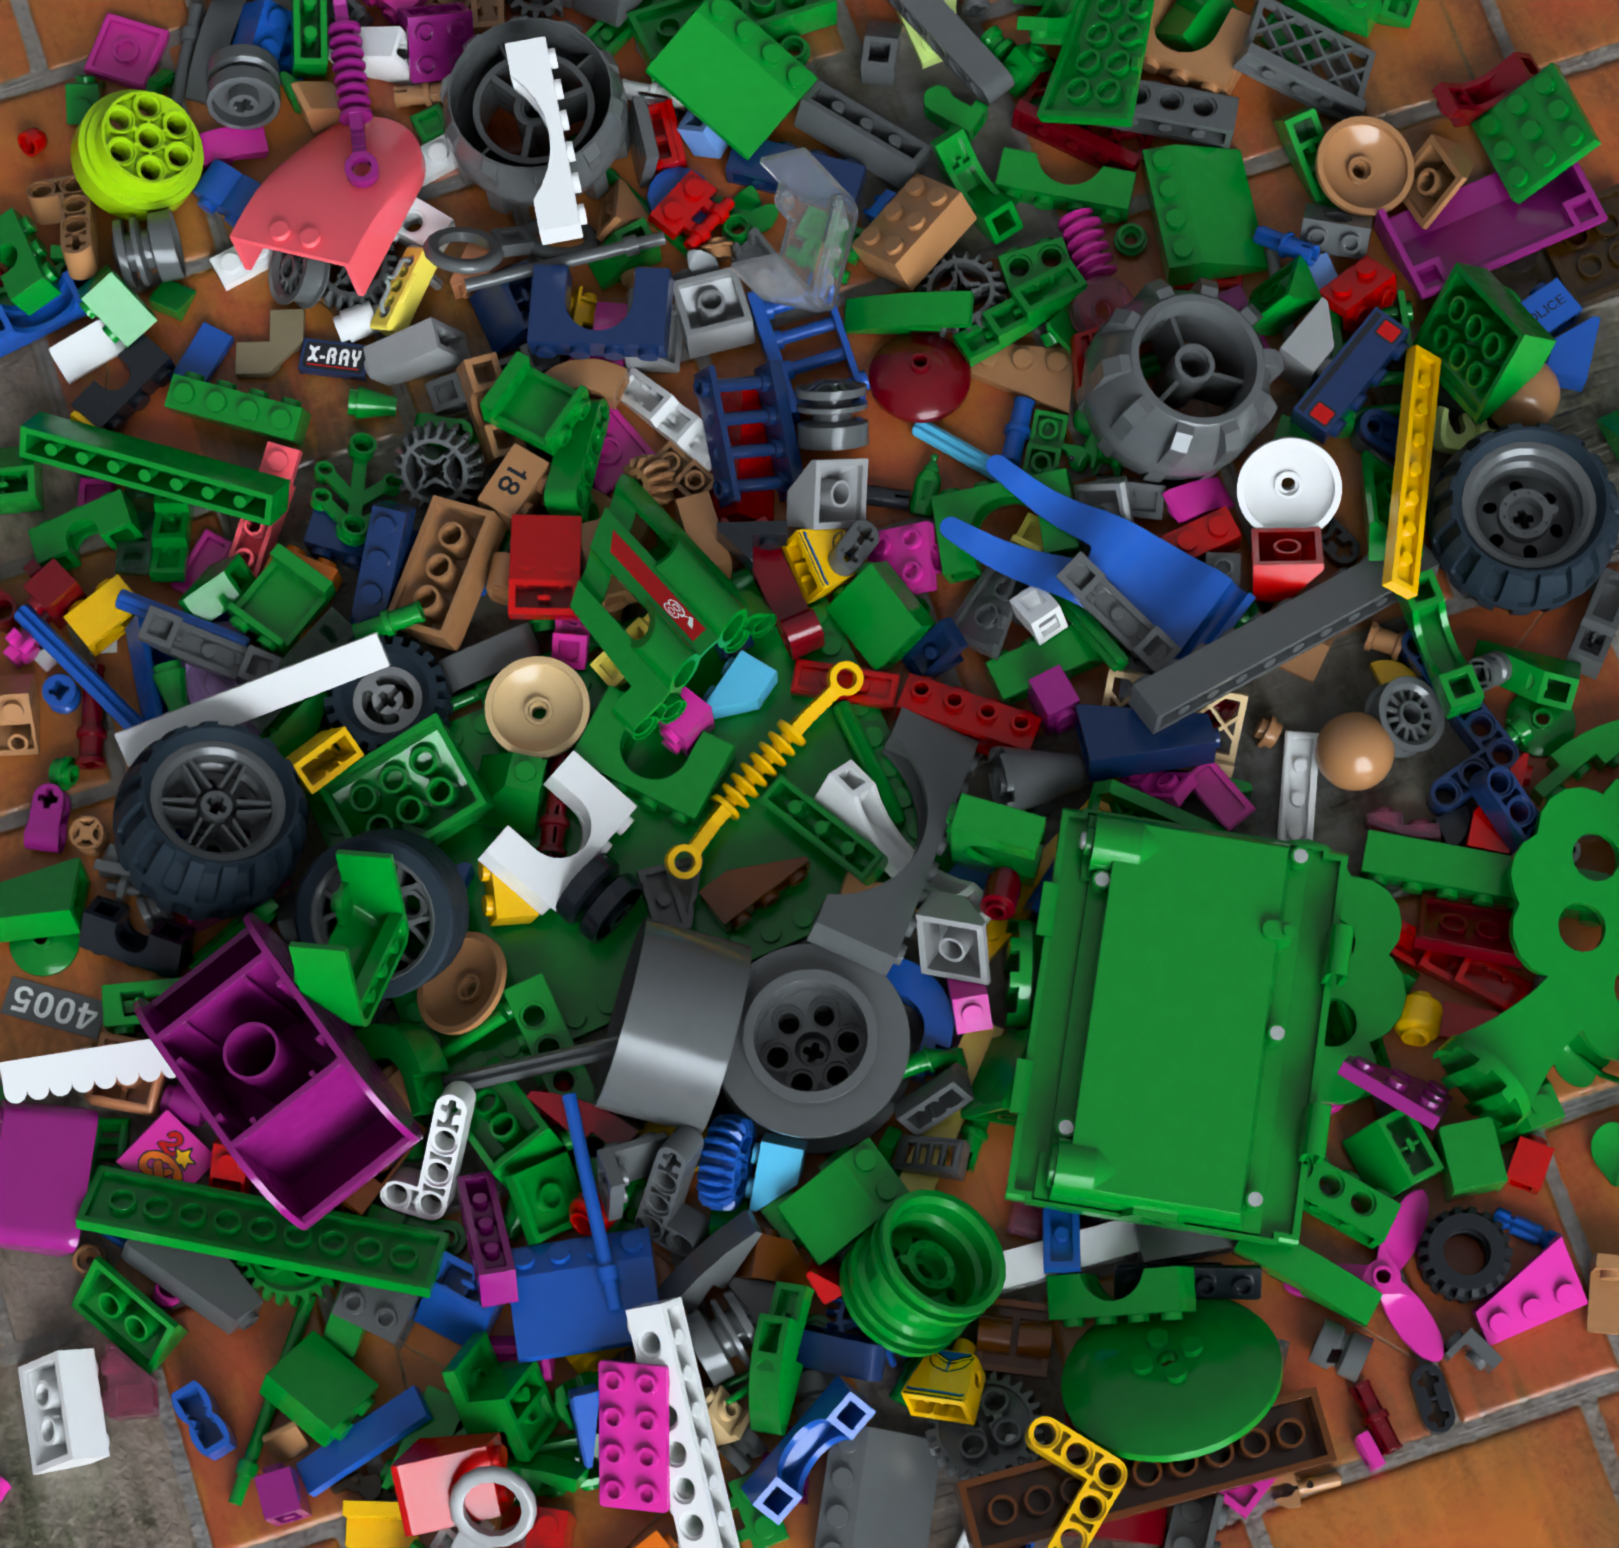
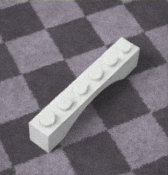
M545 36L505 43L513 88L527 99L539 113L549 133L550 156L548 169L542 186L533 199L542 245L583 238L581 225L588 224L584 203L577 204L575 194L581 193L582 190L578 172L571 173L569 163L576 161L572 141L565 142L564 131L570 130L566 109L559 110L558 100L564 99L561 79H554L552 69L558 68L555 48L548 49Z
M852 759L829 773L814 800L885 854L888 858L885 871L893 878L911 861L914 849L904 839L890 819L880 798L876 783ZM937 869L931 883L925 882L923 888L929 891L927 897L931 891L966 896L985 920L986 926L990 922L991 918L986 916L980 908L983 890L975 882L956 878L940 869Z

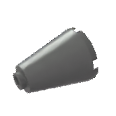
M1005 746L993 747L989 751L988 762L994 761V772H988L989 790L992 802L1025 811L1083 788L1084 782L1088 781L1084 761H1081L1078 754Z

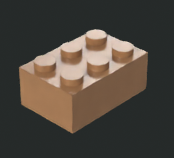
M916 172L870 225L863 230L851 246L869 272L913 291L974 223L977 217L961 191Z

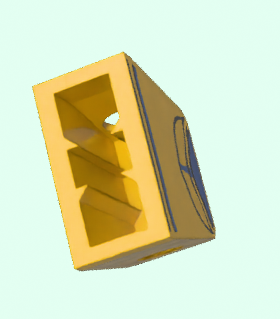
M800 529L787 539V546H781L807 604L835 592L841 586L850 584L856 578L855 572L845 577L836 574L828 563L830 551L845 533L843 529ZM848 552L843 557L846 562L851 556Z
M959 1338L956 1340L952 1351L942 1350L937 1354L922 1359L901 1391L911 1416L970 1425L975 1424L986 1378L978 1357L974 1355L976 1346L973 1342Z

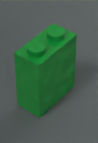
M868 561L856 570V578L850 584H845L832 595L834 600L825 609L873 670L883 671L892 669L937 623L887 561Z
M313 1330L265 1375L259 1393L321 1446L326 1448L334 1439L341 1441L353 1427L352 1422L358 1416L363 1419L371 1412L376 1405V1401L373 1398L379 1385Z

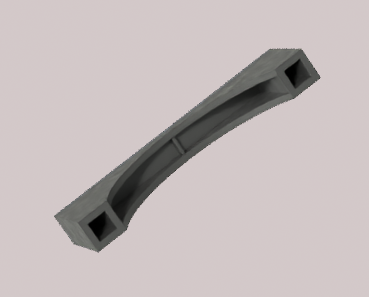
M901 708L890 729L882 753L900 773L908 787L915 807L917 839L912 859L902 871L879 886L856 893L827 894L816 914L806 939L807 941L885 976L893 964L898 966L901 964L908 948L902 942L905 936L911 937L918 921L913 916L915 908L919 910L929 892L923 887L926 881L932 882L939 863L934 861L936 854L941 856L947 845V835L944 832L948 825L946 820L951 803L959 802L961 793L966 794L969 783L964 781L966 775L972 776L979 761V757L974 755L979 743L978 741L908 709Z

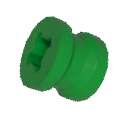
M997 25L989 28L980 37L981 42L1001 63L1005 61L1014 47L1017 46L1013 39H1006L1003 36V31Z

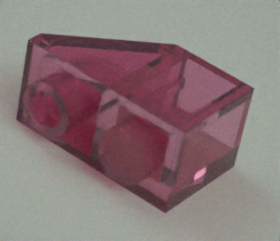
M106 1344V1354L101 1355V1371L103 1376H107L108 1390L103 1391L102 1396L104 1412H109V1417L115 1421L160 1417L158 1380L114 1344Z

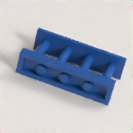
M824 270L818 271V288L770 302L767 299L763 301L760 290L746 293L747 303L766 362L769 360H781L794 425L801 421L800 412H797L796 409L797 403L807 401L796 398V391H793L790 380L795 379V375L845 360L850 378H847V380L866 383L867 390L870 389L865 370H858L835 300L839 299L834 279L828 281ZM822 300L825 301L830 317L780 332L779 329L773 331L770 320L775 319L774 315ZM832 330L835 331L840 345L839 348L790 362L789 359L783 361L780 350L785 349L784 345ZM866 395L858 397V399L866 400Z

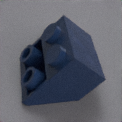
M526 259L507 268L528 264L529 261ZM533 277L479 289L469 298L492 352H496L497 357L514 351L527 343Z

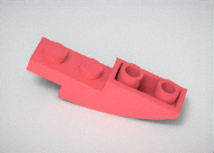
M269 441L267 442L259 471L290 480L287 512L271 526L240 518L228 556L229 558L239 553L256 579L262 573L270 557V552L273 550L296 489L293 483L303 454L300 450Z

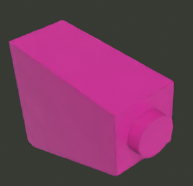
M945 978L957 1035L993 1029L986 985Z

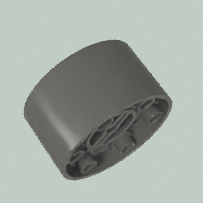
M646 917L643 918L626 962L605 1037L609 1038L619 1035L613 1058L599 1062L593 1094V1107L674 1129L680 1125H689L702 1134L715 1106L738 1030L750 974L751 946Z

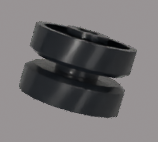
M600 853L577 873L563 891L555 907L556 914L569 925L580 922L579 933L593 945L606 939L623 922L636 905L644 889L643 883L631 873L619 875V863L607 853Z

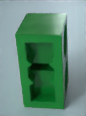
M1046 237L1026 248H1009L1002 255L998 256L997 270L1002 274L1001 282L1006 284L1005 293L1007 299L1012 298L1011 289L1054 268L1044 265L1043 262L1045 260L1054 259L1059 262V265L1070 260L1063 237L1056 239ZM1014 269H1023L1027 274L1022 277H1016L1010 272Z

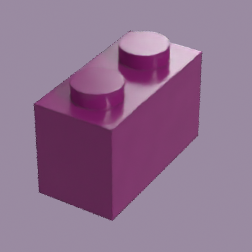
M1060 664L1029 679L1027 701L1034 714L1042 717L1041 726L1046 735L1048 736L1054 732L1059 735L1075 726V705H1079L1080 699Z
M277 1463L262 1468L263 1474L254 1477L266 1521L275 1526H281L312 1516L305 1486L297 1470L290 1466L284 1467V1463Z

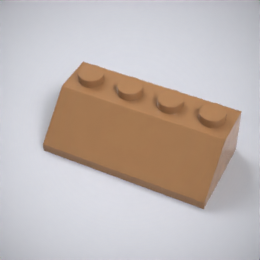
M433 495L388 608L392 611L418 600L424 610L426 621L401 629L400 631L428 644L459 652L487 581L493 553L498 552L508 528L494 511Z

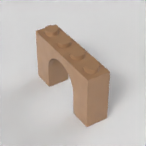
M1155 0L1142 69L1150 74L1159 73L1179 86L1185 87L1188 85L1200 91L1216 94L1225 93L1230 96L1242 75L1241 72L1233 69L1232 65L1235 56L1241 51L1251 15L1231 8L1219 32L1210 44L1193 52H1177L1165 47L1155 35V30L1172 0ZM1263 34L1255 36L1253 43L1258 45Z
M709 491L675 499V516L678 525L728 578H732V561L729 552L717 541V522L719 521ZM600 519L582 523L581 560L584 569L587 565L590 545ZM612 574L602 606L608 612H616L625 608L626 605L637 603L638 601Z

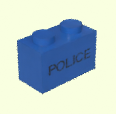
M1558 278L1548 284L1545 281L1539 283L1529 292V297L1520 302L1553 338L1575 324L1583 309Z

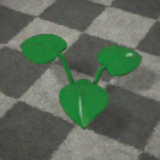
M1579 1033L1565 1047L1554 1063V1067L1560 1077L1568 1084L1583 1088L1589 1086L1594 1081L1596 1075L1602 1079L1619 1084L1618 1076L1601 1070L1609 1064L1610 1060L1600 1057L1588 1048ZM1609 1122L1603 1124L1595 1131L1591 1139L1590 1150L1594 1163L1612 1186L1618 1187L1619 1123Z

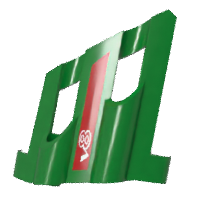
M621 474L616 483L609 509L605 507L590 545L587 565L581 580H578L570 608L631 685L614 704L611 714L633 739L640 740L648 736L656 728L659 721L669 724L683 714L687 702L681 696V689L690 681L698 667L700 658L710 648L717 644L726 653H733L746 643L750 635L759 638L767 634L776 624L777 615L755 592L740 591L635 478ZM636 512L671 549L659 561H656L630 533ZM612 574L649 614L648 631L641 639H632L602 606Z

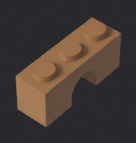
M492 352L463 360L456 368L479 445L484 455L485 464L489 466L500 463L514 443L525 449L526 446L523 440L484 421L480 403L502 373L497 354Z

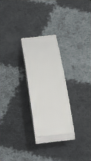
M631 368L628 371L630 382L620 401L668 441L670 440L682 452L710 472L712 467L702 419L679 403L667 390L636 368Z

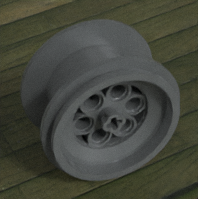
M799 944L781 948L753 962L750 967L738 1030L722 1082L724 1094L734 1113L751 1119L756 1128V1135L763 1139L767 1132L807 1140L806 1154L837 1152L846 1144L850 1148L871 1137L894 1114V1105L903 1098L909 1081V1077L904 1078V1080L902 1079L906 1071L909 1054H911L910 1029L905 1007L898 992L885 975L815 944ZM821 1012H829L835 1017L833 1023L825 1027L818 1025L815 1022V1018ZM788 1019L795 1020L799 1023V1028L793 1034H785L779 1029L782 1022ZM845 1038H853L859 1043L858 1048L851 1053L842 1051L839 1048V1044ZM814 1050H819L822 1059L816 1058L814 1063H810L806 1054H813ZM775 1053H783L788 1057L787 1064L781 1068L772 1067L768 1061ZM840 1071L847 1075L848 1078L836 1086H832L828 1082V1077L833 1072ZM800 1079H807L813 1084L810 1091H800L792 1088L794 1083Z

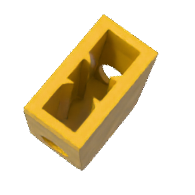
M342 726L319 732L284 759H289L294 766L303 790L313 795L362 758L364 753L347 728ZM336 742L341 751H338L332 744Z

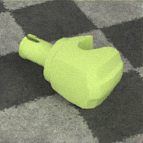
M1437 406L1433 448L1440 453L1454 455L1475 436L1485 431L1495 432L1498 429L1489 428L1487 419L1482 424L1473 423L1469 415L1463 413L1458 417L1461 431L1459 434H1456L1449 422V409Z

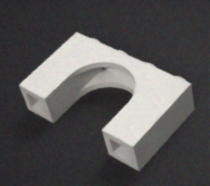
M574 750L543 785L565 803L577 816L582 829V841L578 852L565 858L546 856L532 847L510 826H507L477 859L541 916L550 908L556 912L557 901L571 880L594 857L609 851L613 845L608 840L615 832L621 836L634 821L630 814L637 807Z

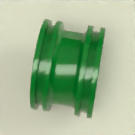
M921 1189L908 1192L896 1199L880 1216L875 1226L865 1231L845 1253L840 1266L839 1285L843 1301L850 1316L859 1328L875 1343L903 1356L927 1357L947 1348L962 1334L971 1321L981 1316L1001 1294L1005 1283L1006 1262L1002 1246L995 1232L975 1209L953 1195L938 1190Z

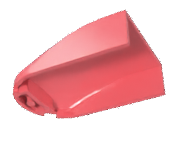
M373 117L370 122L364 124L367 152L376 158L380 170L377 181L367 188L353 186L347 180L345 174V162L352 155L350 126L341 124V122L319 133L292 154L255 191L229 236L245 269L252 270L263 248L345 266L357 295L364 297L424 182L426 172L425 158L419 142L413 133L402 124L387 118ZM361 163L354 167L353 173L358 176H365L370 172L371 167L368 164Z

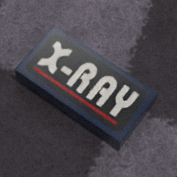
M304 338L298 370L300 374L367 381L368 374L364 367L366 359L363 347L367 345Z

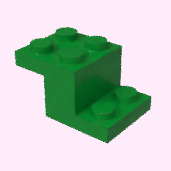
M486 1331L474 1332L441 1372L445 1386L451 1394L458 1417L462 1421L467 1435L505 1432L508 1445L512 1448L517 1463L530 1462L561 1421L555 1414L554 1402L537 1361L520 1364L518 1360L498 1362Z

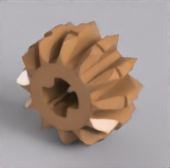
M639 455L630 459V463L623 467L625 475L635 478L662 508H667V504L675 500L672 490L677 488V485L673 483L675 472L669 471V461L663 460L660 455Z

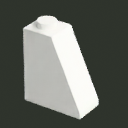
M400 26L361 27L359 36H361L363 43L360 48L364 50L362 60L366 63V69L363 72L367 74L368 78L407 86L422 84L412 83L409 80L407 33ZM328 44V60L334 64L335 62L331 59V52L333 50Z

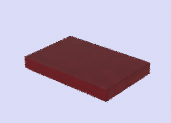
M1420 895L1417 906L1414 948L1521 968L1522 963L1515 956L1509 940V920L1513 912Z

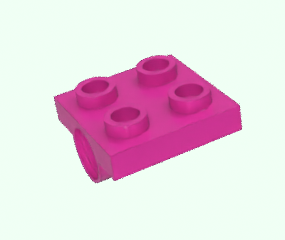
M923 521L878 531V544L868 556L867 562L887 561L914 595L936 591V574L942 572L939 546L935 543L934 524L929 521Z

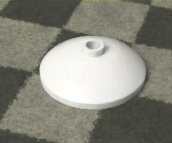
M1298 437L1278 438L1259 446L1245 460L1237 480V498L1244 517L1254 528L1321 527L1322 529L1336 513L1342 495L1340 472L1330 454L1318 444ZM1288 477L1294 480V484L1291 487H1284L1281 484L1282 480Z

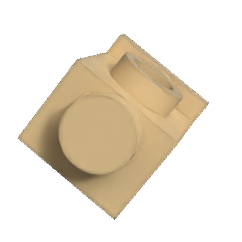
M722 1385L704 1388V1396L716 1447L740 1440L750 1421L749 1408L743 1410L736 1401L728 1405L726 1399L731 1395Z

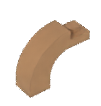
M601 359L570 360L544 372V374L576 390L580 385L587 387L590 399H605L609 408L616 410L630 382L627 368ZM525 442L526 445H529V446H531V447H534V448L538 449L537 447H535V446H533V445H531V444Z

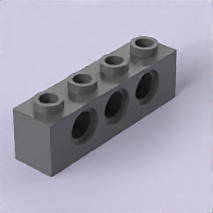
M1140 80L1136 101L1139 104H1136L1132 127L1102 126L1229 149L1235 129L1239 98L1225 93L1216 94L1187 86L1178 87L1163 84L1155 80Z

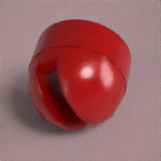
M35 127L26 129L17 138L20 149L29 157H35L46 148L48 142L46 134Z

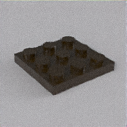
M1619 184L1595 193L1608 217L1606 222L1542 249L1555 277L1561 281L1582 308L1619 293Z

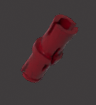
M1370 1380L1362 1381L1356 1384V1387L1353 1386L1348 1389L1363 1417L1361 1423L1364 1428L1368 1427L1382 1457L1396 1452L1395 1449H1401L1403 1445L1400 1443L1388 1419L1390 1413L1387 1408L1383 1409L1371 1386Z

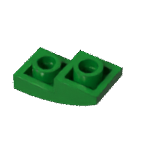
M1035 409L1023 471L1029 475L1040 474L1045 468L1059 467L1063 450L1061 444L1065 441L1069 415Z

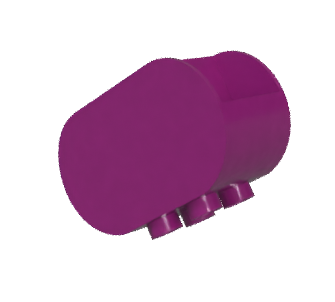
M249 912L243 917L246 928L153 1001L149 1002L144 998H139L133 1003V1009L141 1026L245 1175L286 1219L296 1227L307 1230L422 1140L423 1134L405 1102L348 1023L300 992L299 987L294 983V967L289 947L262 919Z

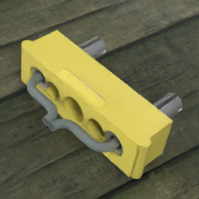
M422 247L406 248L393 274L387 273L383 279L386 288L372 318L370 328L379 330L386 337L411 326L410 323L428 285L435 290H440L442 288L441 285L444 284L434 274L437 267L425 257Z

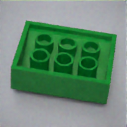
M705 0L645 70L649 76L747 161L818 80L811 71L730 0Z
M1179 144L1142 150L1141 172L1166 283L1174 287L1196 283L1200 277L1215 280L1268 270L1264 247L1253 241L1258 222L1241 150Z
M1456 262L1412 345L1417 344L1442 359L1439 383L1475 423L1482 424L1541 370L1557 341L1488 269Z
M438 713L432 714L359 759L319 789L345 839L364 831L391 828L407 830L423 836L437 846L498 808L481 777Z

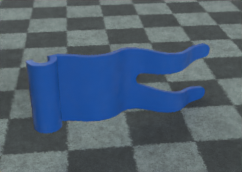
M993 455L987 460V472L1023 504L1056 528L1086 543L1090 547L1087 558L1106 575L1105 578L1154 626L1157 625L1182 649L1173 659L1177 658L1180 660L1189 655L1198 645L1202 643L1210 644L1219 639L1226 630L1236 626L1256 599L1250 592L1247 593L1234 584L1233 580L1220 570L1176 548L1141 526L1118 515L1078 502L1050 489L1002 455ZM946 517L941 522L940 533L942 536L982 564L1013 580L1054 594L1082 607L1056 578L1073 558L1040 552L1010 543L956 517Z

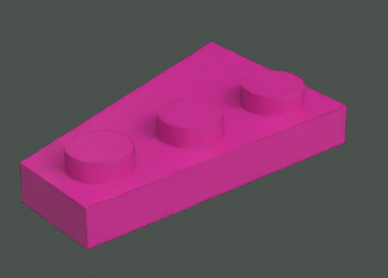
M1557 1234L1548 1242L1549 1245L1536 1257H1531L1517 1274L1509 1281H1504L1472 1310L1482 1338L1490 1346L1588 1304L1562 1236Z

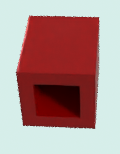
M1530 1134L1526 1138L1519 1136L1514 1144L1506 1167L1508 1177L1506 1184L1536 1195L1542 1187L1555 1148L1547 1146L1548 1142L1541 1137Z

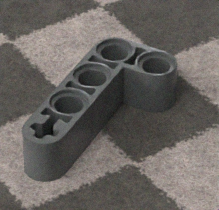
M689 1125L678 1126L658 1150L635 1218L637 1229L649 1227L652 1241L682 1258H686L710 1233V1221L707 1217L684 1203L704 1146L701 1134Z

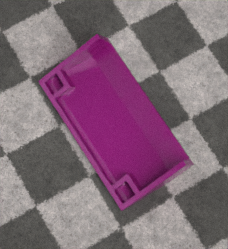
M1577 161L1520 204L1512 201L1501 178L1495 172L1460 187L1427 230L1420 227L1409 210L1389 218L1384 208L1377 211L1373 227L1390 259L1420 299L1424 300L1440 293L1456 262L1492 271L1604 223L1608 220V217Z

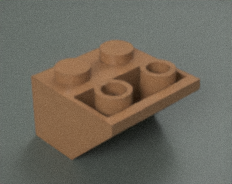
M35 674L0 676V756L39 754L40 701Z

